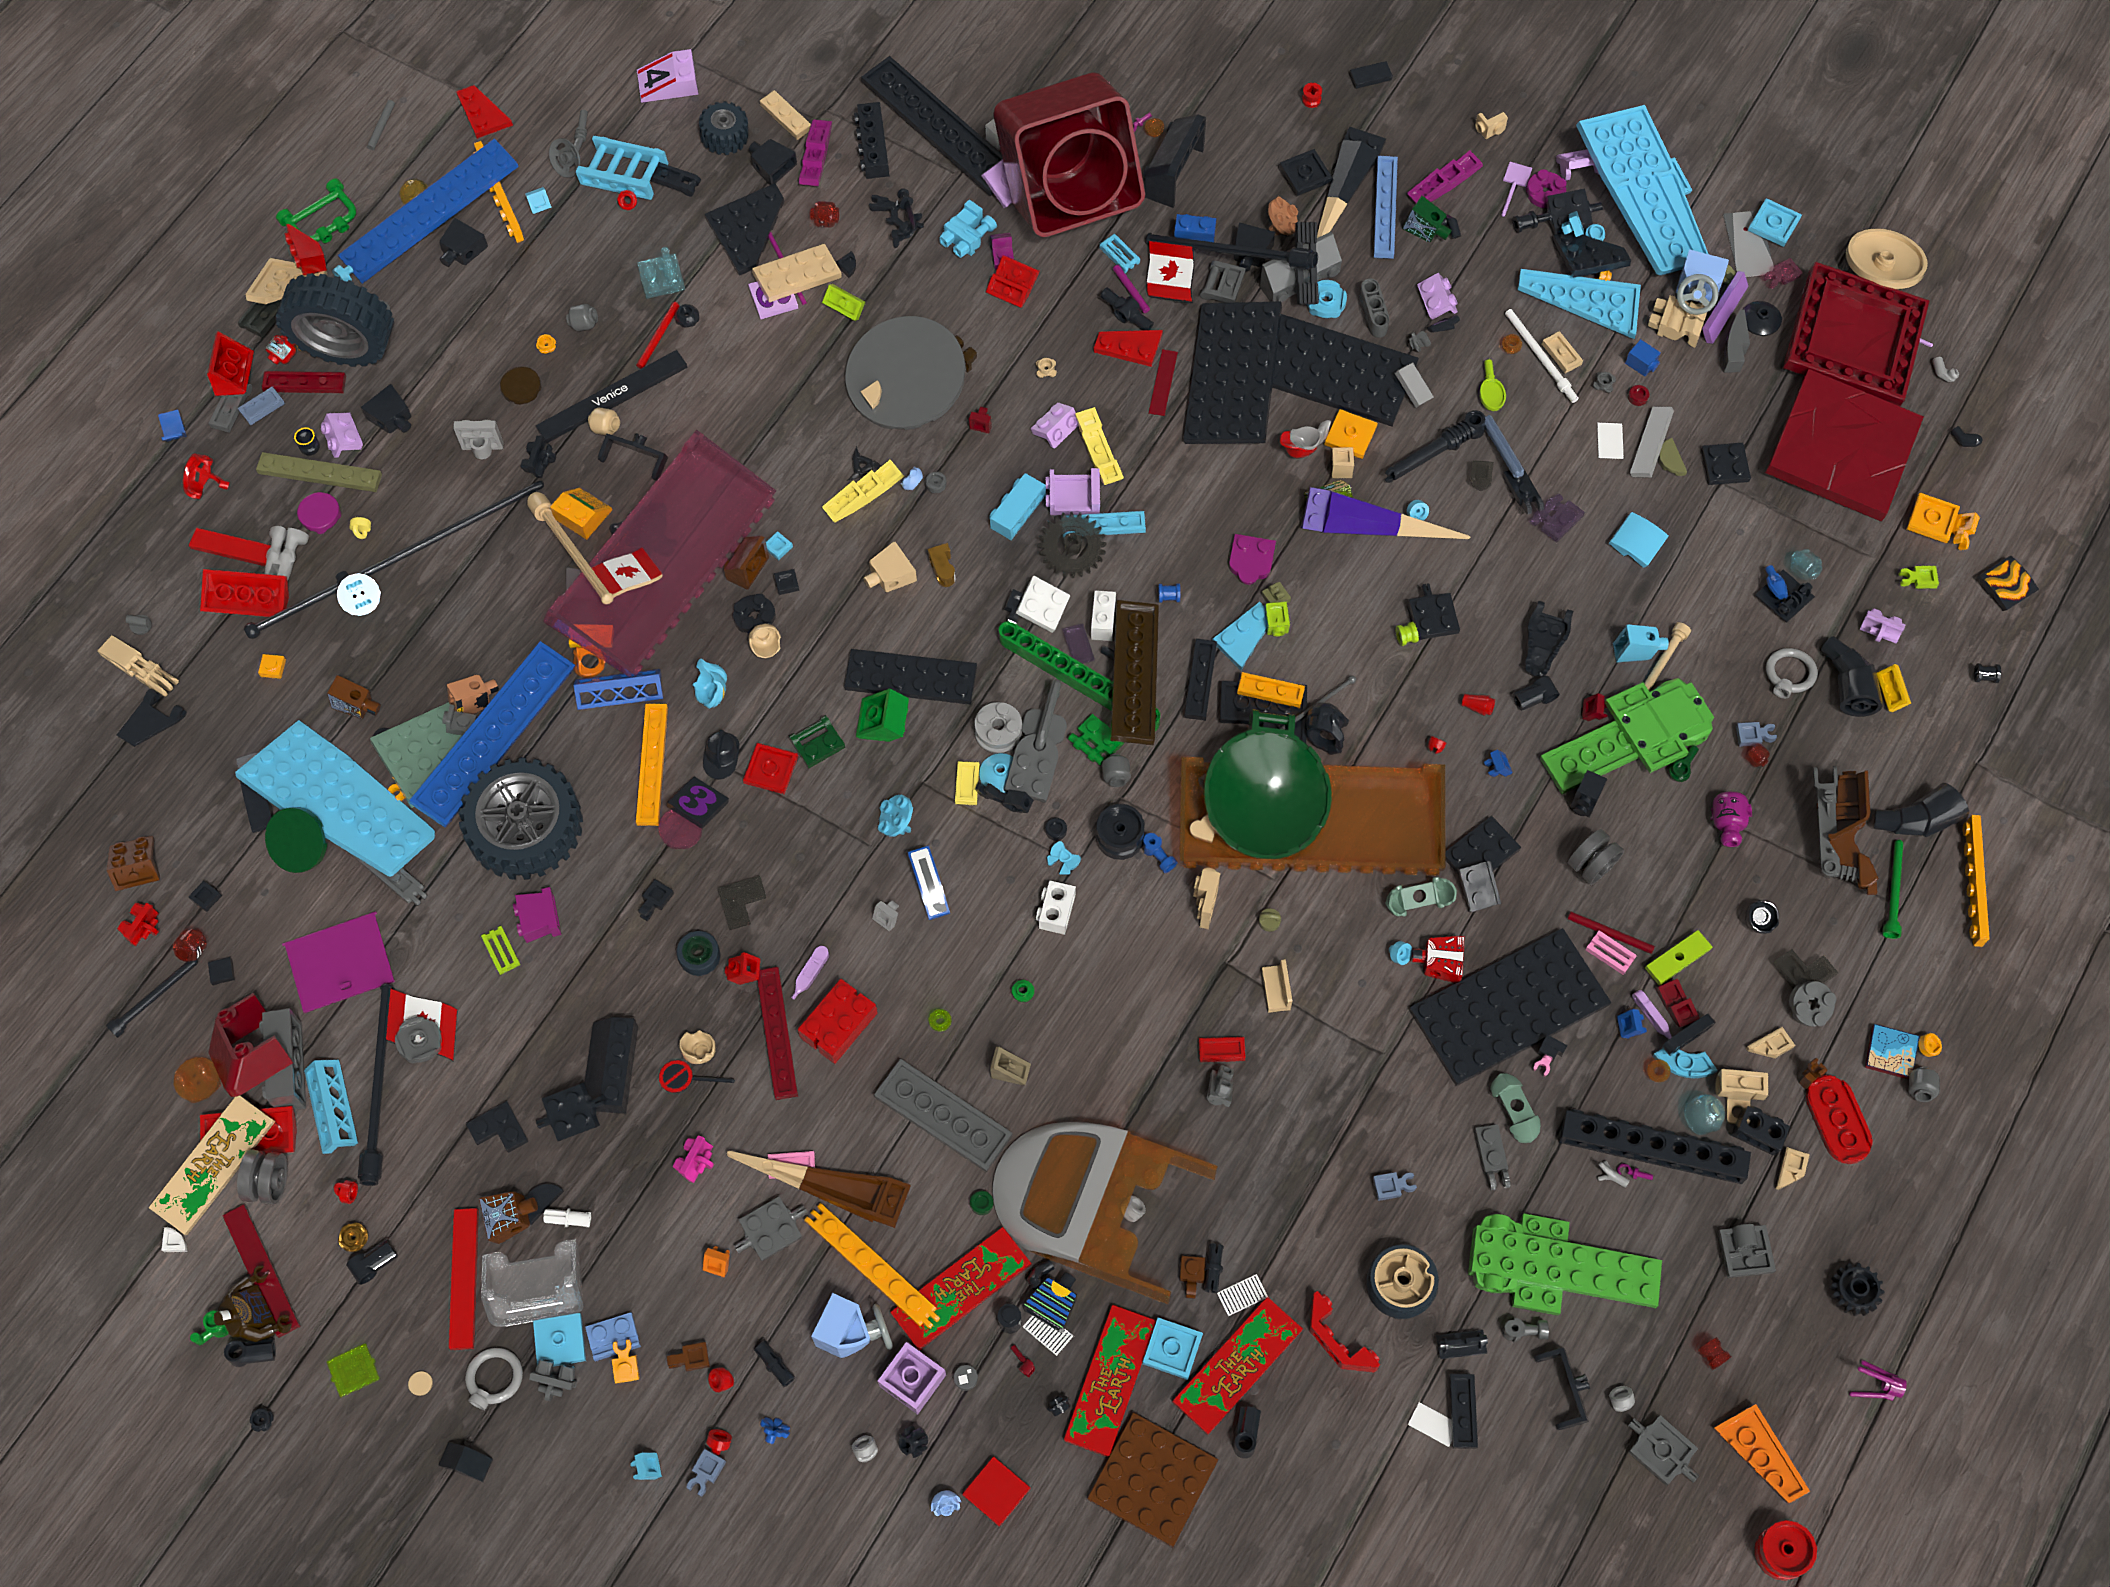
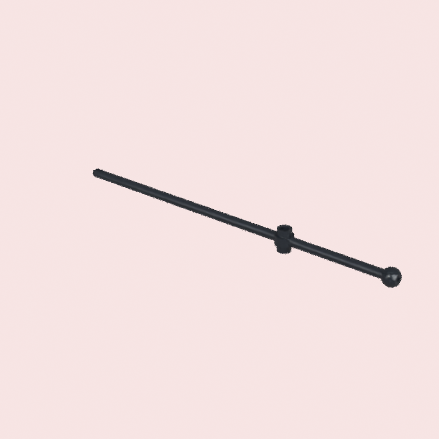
M537 481L355 574L370 576L542 489L544 483L543 481ZM346 571L339 572L335 576L336 584L257 624L253 622L247 623L244 626L246 635L250 639H255L260 635V631L337 593L342 580L349 576Z

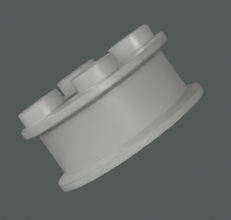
M994 702L984 706L975 718V737L979 745L993 753L1008 752L1017 746L1022 736V719L1019 712L1013 706L1003 702ZM995 726H1002L1003 729H1002V730H997V729H994V727H995Z

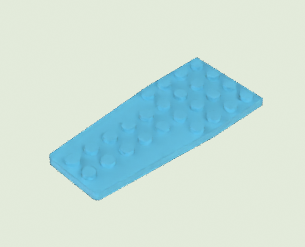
M1642 105L1579 121L1576 126L1602 180L1656 274L1664 275L1682 270L1689 249L1708 254L1671 158L1646 106Z
M299 720L235 772L239 780L280 810L290 807H302L314 813L323 824L322 828L325 838L387 876H393L435 838L433 828L400 800H396L392 793L348 755Z

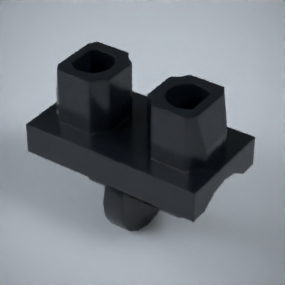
M542 435L536 436L535 441L527 443L526 450L530 458L522 459L520 465L525 472L533 473L537 478H542L548 463H554L556 460V455L552 452V446L544 441Z

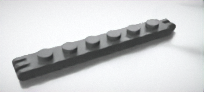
M349 853L408 904L412 901L419 906L421 902L416 896L419 895L424 900L428 897L422 891L424 889L423 885L403 868L393 876H387Z

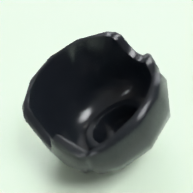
M1758 900L1747 908L1745 920L1748 927L1754 932L1767 934L1771 933L1779 925V912L1776 905L1770 901Z

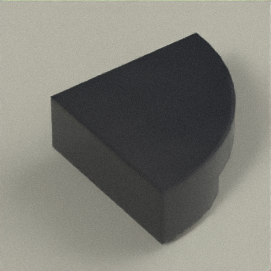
M852 251L836 261L838 268L848 278L856 270V259Z

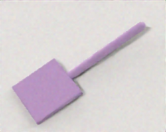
M1513 162L1509 163L1503 181L1512 183L1501 214L1502 217L1506 215L1516 185L1526 187L1532 171L1531 167Z

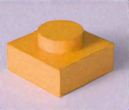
M263 654L258 671L260 677L281 679L286 662L285 657Z

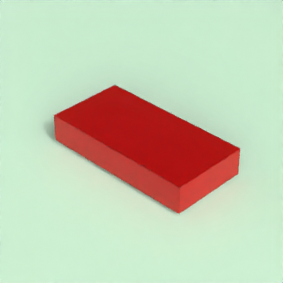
M1244 1037L1199 1038L1200 1062L1245 1061Z

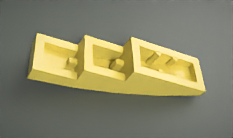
M889 460L875 473L871 470L857 483L853 480L822 508L835 523L873 501L901 480L904 475Z

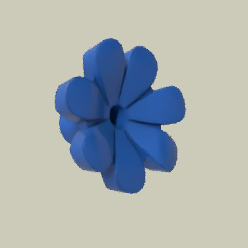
M768 1417L761 1419L760 1425L764 1428V1433L767 1434L765 1438L767 1443L774 1444L776 1437L787 1438L789 1436L790 1427L782 1424L781 1419L775 1418L774 1422Z

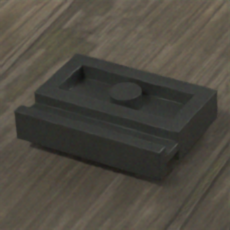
M274 301L268 304L253 302L237 323L241 328H246L247 331L264 337L277 321L276 314L281 302Z

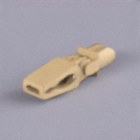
M112 635L98 650V653L129 676L133 677L135 675L149 689H154L165 697L168 694L164 689L170 692L173 689V686L168 681L174 685L179 683V680L162 670L158 664L150 660L147 662L140 652Z

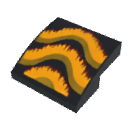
M2008 556L1977 576L1987 595L1993 594L2002 611L2010 609L2039 590L2028 572L2012 556Z

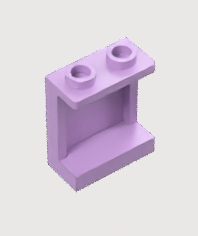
M1091 468V475H1054V469H1050V477H1046V489H1050V495H1046V507H1050V515L1100 514L1099 468Z

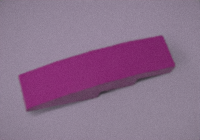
M813 119L806 140V150L802 160L803 167L799 176V184L819 186L826 160L832 121Z
M1469 150L1457 161L1453 159L1441 170L1437 168L1411 189L1407 195L1415 204L1421 196L1432 202L1465 181L1483 167V164Z

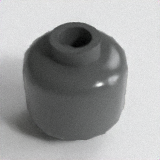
M587 303L571 306L566 320L568 325L572 326L575 331H584L594 328L598 322V314L591 305Z
M1112 754L1103 761V778L1107 784L1112 787H1122L1130 780V763L1126 757L1120 754Z
M1919 1067L1909 1074V1093L1916 1100L1929 1102L1939 1095L1940 1077L1937 1072L1928 1067Z

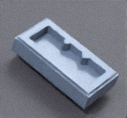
M270 387L240 406L238 410L249 425H252L285 403L275 389Z

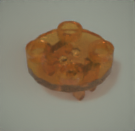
M202 1057L185 1061L176 1071L173 1084L176 1092L183 1099L196 1103L209 1098L220 1088L221 1081L213 1062Z

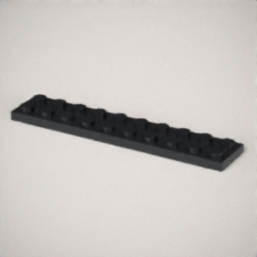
M888 56L861 76L862 83L989 196L994 194L981 176L1002 160V154L891 56Z

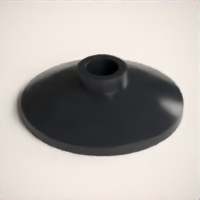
M1755 301L1744 308L1747 328L1752 334L1768 336L1774 334L1780 328L1782 323L1781 313L1771 303Z

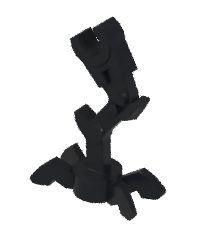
M872 195L871 198L874 203H869L870 210H890L891 218H886V223L896 225L899 228L891 232L894 248L900 245V241L911 237L917 228L921 229L924 227L923 223L916 222L921 220L922 213L914 214L915 230H913L908 221L903 222L898 218V211L900 209L898 200L895 203L890 201L889 198Z

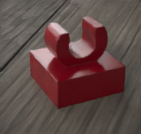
M980 407L978 413L971 412L969 417L971 430L990 433L992 424L991 416L987 414L988 408Z
M1597 693L1584 699L1582 719L1586 721L1596 718L1602 720L1608 716L1603 713L1604 709L1607 708L1604 702V695Z

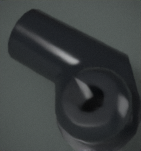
M1960 426L1955 427L1951 431V434L1963 447H1977L1983 441L1980 435L1965 433Z
M1050 1259L1036 1266L1028 1277V1284L1032 1286L1033 1290H1037L1042 1285L1041 1277L1055 1269Z

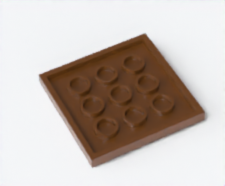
M1133 1412L1087 1500L1173 1548L1219 1459Z

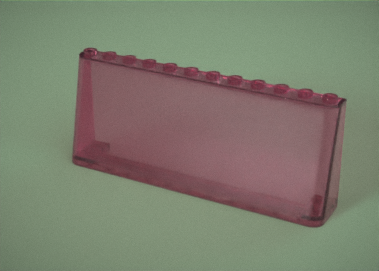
M696 430L684 444L674 461L589 563V566L592 568L607 560L621 557L643 548L661 571L662 578L651 584L626 591L614 597L610 604H603L601 597L582 572L564 595H560L549 608L543 622L628 677H631L632 674L637 676L643 668L641 665L643 660L649 661L656 651L653 649L657 643L661 645L667 638L666 631L669 628L673 630L679 623L680 619L678 616L681 612L687 613L693 605L690 603L693 597L698 599L704 591L702 587L704 583L710 584L716 576L714 572L716 568H722L727 562V554L735 552L740 545L739 539L741 537L745 539L751 532L752 528H750V525L753 522L757 524L764 515L762 510L765 507L769 509L776 499L773 496L776 490Z

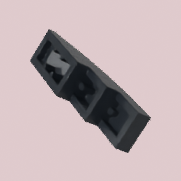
M258 752L236 758L238 769L257 755ZM240 780L251 830L253 833L265 830L268 822L273 817L271 802Z

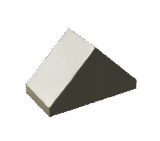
M996 1047L990 1068L991 1078L1026 1085L1031 1064L1000 1047Z

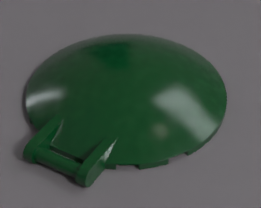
M1252 709L1249 717V730L1227 741L1217 751L1208 766L1203 786L1204 805L1208 818L1223 841L1246 856L1273 860L1294 855L1305 849L1316 839L1328 819L1332 802L1329 775L1326 773L1321 763V758L1315 750L1300 740L1298 736L1294 735V714L1284 716L1260 713L1259 710ZM1259 721L1285 724V730L1259 727Z

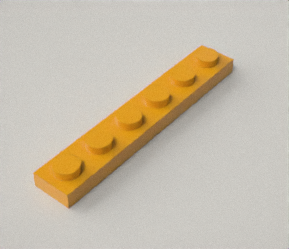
M481 141L474 143L476 152L483 147ZM497 182L489 188L490 193H495L493 196L494 202L497 207L501 206L502 208L499 212L503 222H508V225H506L510 237L514 236L517 243L524 241L520 226L500 182Z
M645 704L636 814L637 826H659L668 716L667 704Z
M1971 815L1963 824V835L1966 836L1964 855L1967 856L1968 861L1965 873L1966 876H1969V884L1967 886V896L1970 897L1968 915L1972 919L1970 938H1973V946L1983 947L1989 940L1981 815Z

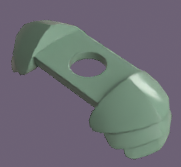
M1435 877L1432 879V882L1402 888V885L1397 886L1391 890L1385 904L1394 915L1407 916V910L1431 904H1437L1438 908L1450 905L1456 899L1457 890L1449 880ZM1416 890H1423L1425 892L1423 901L1416 902L1413 899V894Z
M1500 1073L1491 1084L1492 1096L1500 1097L1514 1124L1510 1127L1514 1138L1520 1143H1531L1540 1133V1118L1533 1113L1521 1089L1522 1083L1510 1074ZM1515 1099L1520 1100L1524 1106L1523 1110L1519 1112L1512 1110L1510 1106L1511 1101Z

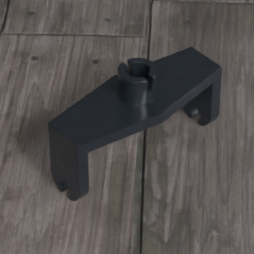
M635 433L633 441L606 434L598 454V460L603 463L606 461L613 443L656 457L658 460L652 473V479L658 481L668 456L663 452L644 446L647 437L641 434L639 436L638 433Z
M1564 1347L1534 1357L1535 1362L1538 1363L1562 1356L1581 1417L1556 1424L1557 1430L1589 1422L1580 1391L1591 1389L1586 1374L1574 1376Z

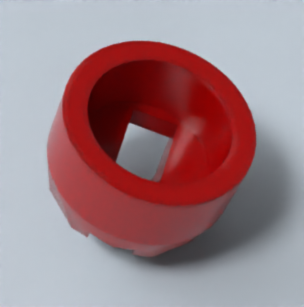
M1431 736L1428 741V749L1431 752L1435 747V754H1438L1444 750L1447 743Z

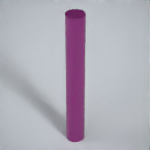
M1120 265L1114 266L1113 271L1132 298L1139 303L1142 312H1149V306Z

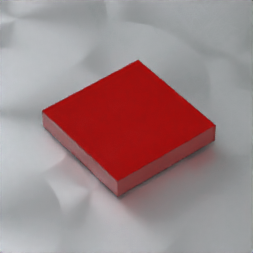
M757 743L743 779L744 784L785 794L799 757L798 753Z
M993 1456L962 1496L1000 1527L1031 1488Z

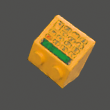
M581 488L563 492L550 506L556 521L586 540L612 511L610 506Z

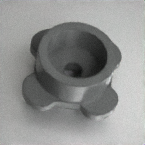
M1609 372L1597 373V380L1594 382L1593 387L1596 390H1605L1607 393L1612 392V385L1616 382V378Z

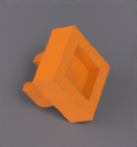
M717 1246L713 1247V1249L707 1248L704 1254L703 1271L725 1277L728 1272L730 1251L726 1250L725 1253L719 1252Z

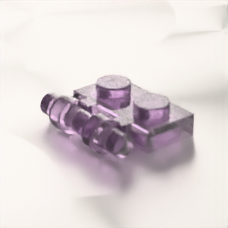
M1560 494L1550 497L1546 501L1544 510H1537L1534 513V517L1530 520L1534 526L1539 522L1545 523L1541 531L1555 542H1558L1585 514L1583 510L1570 500L1564 505L1560 503L1563 500ZM1552 510L1556 511L1552 517L1549 515Z

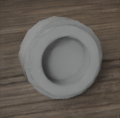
M1129 1196L1120 1207L1121 1213L1130 1222L1137 1221L1146 1213L1145 1205L1136 1196Z
M1619 1386L1614 1388L1609 1394L1615 1411H1627L1635 1403V1397L1630 1387Z
M862 1436L852 1444L853 1453L860 1462L870 1461L878 1452L876 1442L872 1436Z

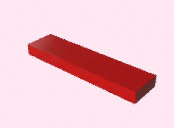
M196 528L189 543L190 549L261 566H266L267 551L271 548V545Z

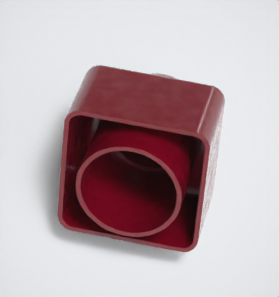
M1092 72L1005 99L995 106L993 117L1012 204L1037 235L1048 237L1135 209L1144 201L1145 190L1129 104L1101 74Z

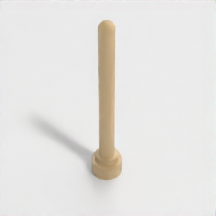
M1677 622L1673 627L1672 639L1668 644V649L1664 650L1644 683L1649 691L1679 642L1686 640L1691 633V629L1686 624Z

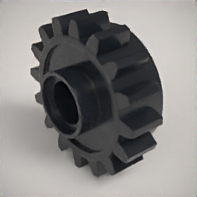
M1849 1263L1845 1266V1269L1841 1267L1837 1270L1838 1275L1832 1276L1831 1280L1835 1283H1832L1829 1289L1835 1290V1293L1831 1295V1298L1838 1299L1836 1307L1843 1305L1845 1307V1314L1852 1310V1314L1855 1317L1860 1312L1863 1316H1866L1869 1311L1873 1312L1877 1309L1876 1305L1882 1303L1883 1300L1879 1296L1885 1293L1880 1288L1883 1281H1878V1273H1872L1869 1266L1863 1268L1860 1263H1857L1852 1267ZM1853 1285L1861 1289V1294L1854 1291Z

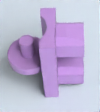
M1872 609L1868 611L1860 630L1875 635V641L1880 642L1883 638L1897 644L1905 624H1902V619L1894 616L1889 619L1882 616L1881 611Z

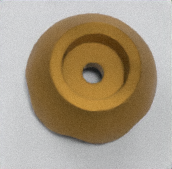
M360 1223L348 1224L341 1229L338 1243L344 1250L356 1252L367 1243V1230Z

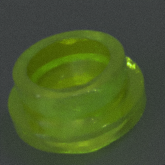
M943 1009L933 1011L929 1017L931 1028L938 1032L947 1030L952 1022L951 1015ZM942 1018L945 1021L943 1024H938L936 1022L937 1019Z

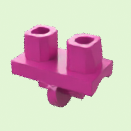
M697 1136L696 1139L687 1138L684 1150L688 1152L686 1159L677 1158L673 1168L689 1182L694 1183L698 1174H702L705 1168H713L714 1164L709 1161L713 1146L701 1136Z

